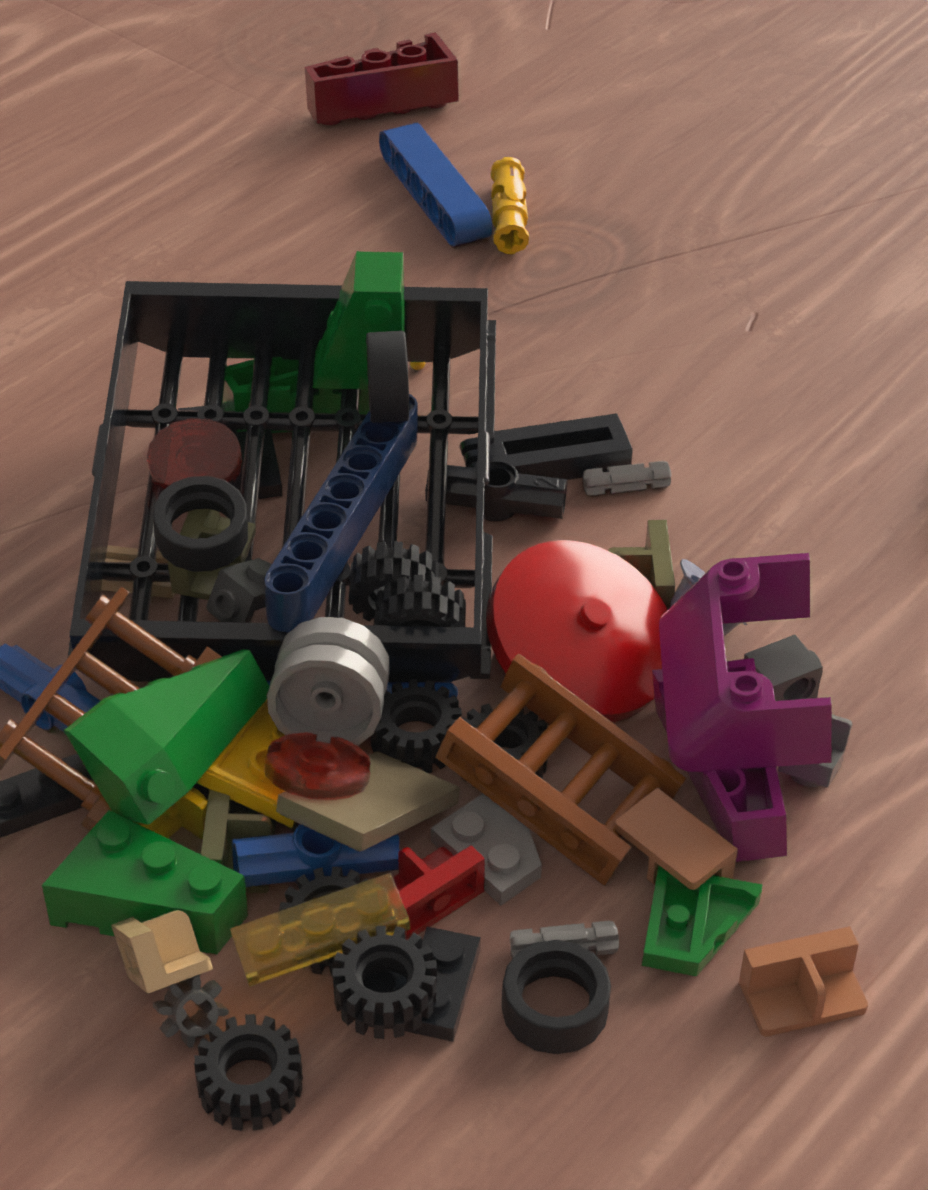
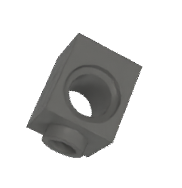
M796 635L744 654V659L754 658L756 672L764 675L771 681L775 701L817 698L823 666L816 653L808 650Z

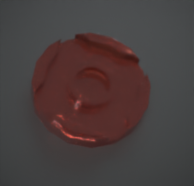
M190 418L174 422L157 433L149 444L147 462L153 482L159 488L161 486L166 489L173 482L190 476H211L225 480L228 483L232 478L235 481L240 474L242 454L236 435L225 425L210 419Z
M301 732L282 736L272 741L268 746V752L264 761L265 776L275 786L290 794L309 799L336 800L355 796L363 792L369 784L371 765L369 756L358 745L343 738L331 736L330 743L316 741L317 734Z

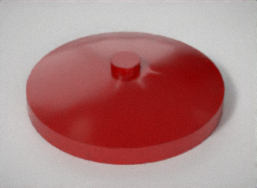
M567 540L537 544L519 553L510 561L494 583L486 609L489 641L505 673H507L512 660L519 653L531 663L542 667L550 677L611 722L625 720L638 714L655 699L652 670L662 669L659 621L668 609L656 589L636 568L603 548L584 542Z

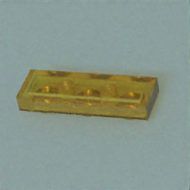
M388 873L231 928L230 931L248 985L252 986L334 957L337 952L342 954V944L349 938L357 945V932L364 929L367 930L369 937L376 936V926L386 925V935H393L396 926L405 928V931L410 930L411 927L408 914L392 875Z

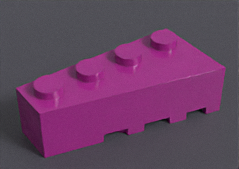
M754 658L727 661V671L756 672ZM662 669L652 670L655 709L667 732ZM776 767L703 772L687 771L720 836L738 849L736 862L787 856L786 811Z

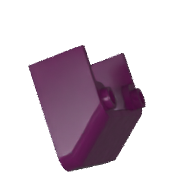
M809 553L722 560L713 565L660 618L659 631L668 752L670 760L678 768L689 772L831 763V698L775 701L773 685L764 675L753 671L728 672L723 624L810 618Z

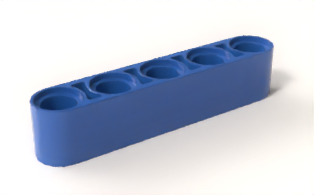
M419 123L380 131L379 146L383 159L451 246L477 241L492 235L493 226L488 208Z

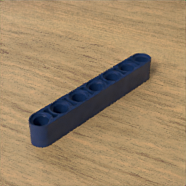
M409 394L408 421L372 423L370 411L368 412L267 571L264 578L266 617L268 624L273 629L289 633L300 623L314 618L412 454L418 441V403L411 394Z

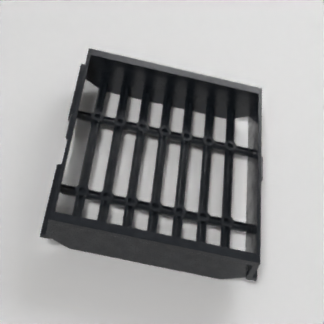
M126 281L104 421L98 429L92 466L94 484L69 634L68 657L92 626L85 619L100 599L102 580L133 582L129 619L184 658L191 655L198 660L206 647H209L221 657L243 649L250 650L265 679L271 681L275 672L279 650L288 632H280L273 629L268 623L197 622L199 598L181 594L177 621H148L153 582H171L168 563L156 562L158 547L155 543L153 506L160 493L166 488L173 428L201 429L195 476L214 477L219 429L247 430L240 493L247 504V520L256 526L265 430L292 431L283 548L304 514L311 431L338 432L337 463L367 415L358 412L359 389H341L340 410L336 414L313 412V376L316 347L326 331L328 318L339 300L342 285ZM404 287L407 361L433 362L431 412L428 415H418V434H430L425 551L430 552L432 560L437 559L439 563L440 585H444L449 581L455 585V588L475 587L474 627L374 625V622L373 625L363 626L381 640L389 655L390 675L388 682H409L412 679H417L418 682H426V680L432 682H453L470 677V679H490L491 644L487 632L486 609L492 590L493 536L483 531L484 485H487L489 482L490 445L494 443L496 320H487L488 288ZM138 342L166 352L159 404L153 410L128 409ZM480 349L478 416H452L449 413L451 359ZM183 357L210 358L204 406L199 411L176 409ZM272 357L299 360L295 408L290 413L268 412L267 410ZM228 358L254 359L249 408L244 412L222 410ZM126 426L155 428L137 558L132 562H105ZM478 433L475 570L447 569L444 566L448 434L468 435ZM400 474L380 506L378 543L386 542L388 548L394 547V541H397ZM254 540L245 562L252 560ZM348 561L326 596L325 617L344 618L346 586H349L351 569ZM105 629L89 651L90 654L126 679L134 682H152L174 676L108 629Z

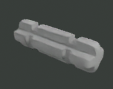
M656 461L649 462V467H644V463L607 467V472H603L602 468L587 469L583 472L582 482L586 495L597 496L604 495L605 490H610V494L646 490L647 485H651L652 489L666 488L670 486L672 476L668 462Z
M612 921L592 922L591 928H585L584 923L541 927L540 933H533L532 928L514 930L510 933L509 938L512 959L519 951L528 946L550 940L577 943L589 951L595 950L596 955L614 954L619 948L618 929Z

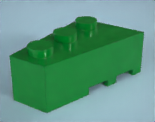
M356 251L340 289L339 300L334 311L330 313L326 331L316 347L313 388L368 389L366 334L368 332H405L403 252Z

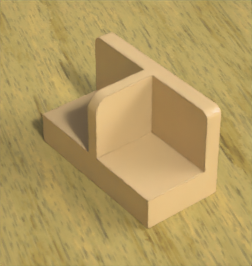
M176 910L142 923L131 917L111 925L128 978L147 994L213 969L210 957L200 952L190 919L182 911Z

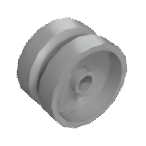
M319 617L302 622L285 636L279 650L275 672L267 693L268 713L278 730L293 742L318 751H341L360 745L373 735L381 719L384 694L387 690L390 675L389 655L381 640L363 625L344 618Z

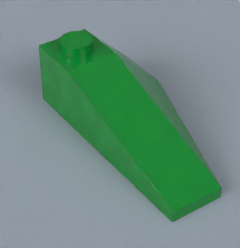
M243 649L195 666L186 673L168 679L161 678L147 683L148 686L126 694L118 693L106 697L63 730L112 812L131 821L150 825L191 790L267 699L269 684L250 650Z

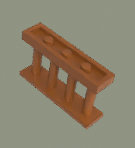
M123 587L119 588L111 600L105 595L100 597L85 619L92 626L20 723L10 719L0 731V770L3 769L13 754L25 760L83 800L81 806L88 810L89 813L80 825L89 831L108 810L112 811L97 785L27 735L45 711L67 726H70L85 714L80 708L58 694L75 670L87 676L112 695L118 693L126 694L140 689L89 653L105 629L114 633L174 676L191 671L195 666L221 658L219 654L209 647H206L198 660L191 655L184 658L121 614L119 610L130 593Z
M518 653L512 660L500 686L508 695L477 728L459 717L447 730L436 758L605 886L616 873L632 847L622 840V835L615 830L616 819L656 788H659L674 799L687 778L675 770L667 760L656 756L550 677L542 667L531 663ZM526 706L550 725L518 760L493 741ZM567 737L590 754L591 757L560 792L535 773ZM610 769L634 788L608 820L601 824L581 809L578 804L604 773Z

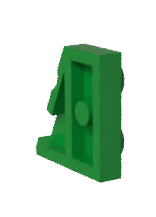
M659 865L641 966L697 977L759 905L763 885L713 875L697 889L691 890Z

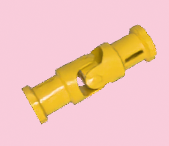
M504 157L501 160L495 161L490 170V177L494 181L491 188L492 221L496 228L493 241L498 250L505 254H515L518 251H522L529 243V233L525 229L528 221L525 199L526 188L522 182L525 170L521 162L513 157ZM510 168H513L514 176H511Z

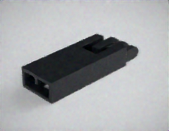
M616 413L494 431V443L490 445L489 461L502 460L509 462L516 468L518 474L572 480L583 478V472L587 469L602 468L603 472H607V467L632 464L633 448ZM478 437L465 439L459 445L466 467L477 468Z

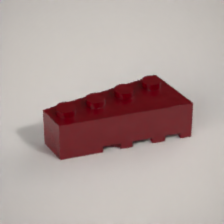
M433 32L424 35L425 42L413 45L410 39L396 42V50L386 52L378 48L366 50L362 54L361 59L356 61L352 57L344 56L304 67L307 109L317 124L335 125L340 123L341 120L351 118L367 120L376 117L377 114L389 112L405 114L414 108H442L447 103L459 102L458 59L439 35Z

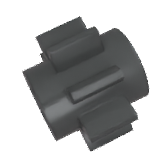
M199 975L167 986L168 991L165 994L164 1001L153 1002V1008L158 1013L169 1017L161 1024L159 1029L167 1038L174 1036L181 1030L182 1041L188 1047H193L196 1037L205 1034L209 1035V1030L216 1025L219 1016L229 1014V1010L223 1004L213 1000L220 994L222 987L215 980H211L201 988ZM190 1000L199 1009L191 1017L183 1008L186 1002Z

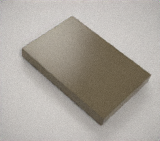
M376 751L278 794L276 812L361 852L458 804L460 787Z

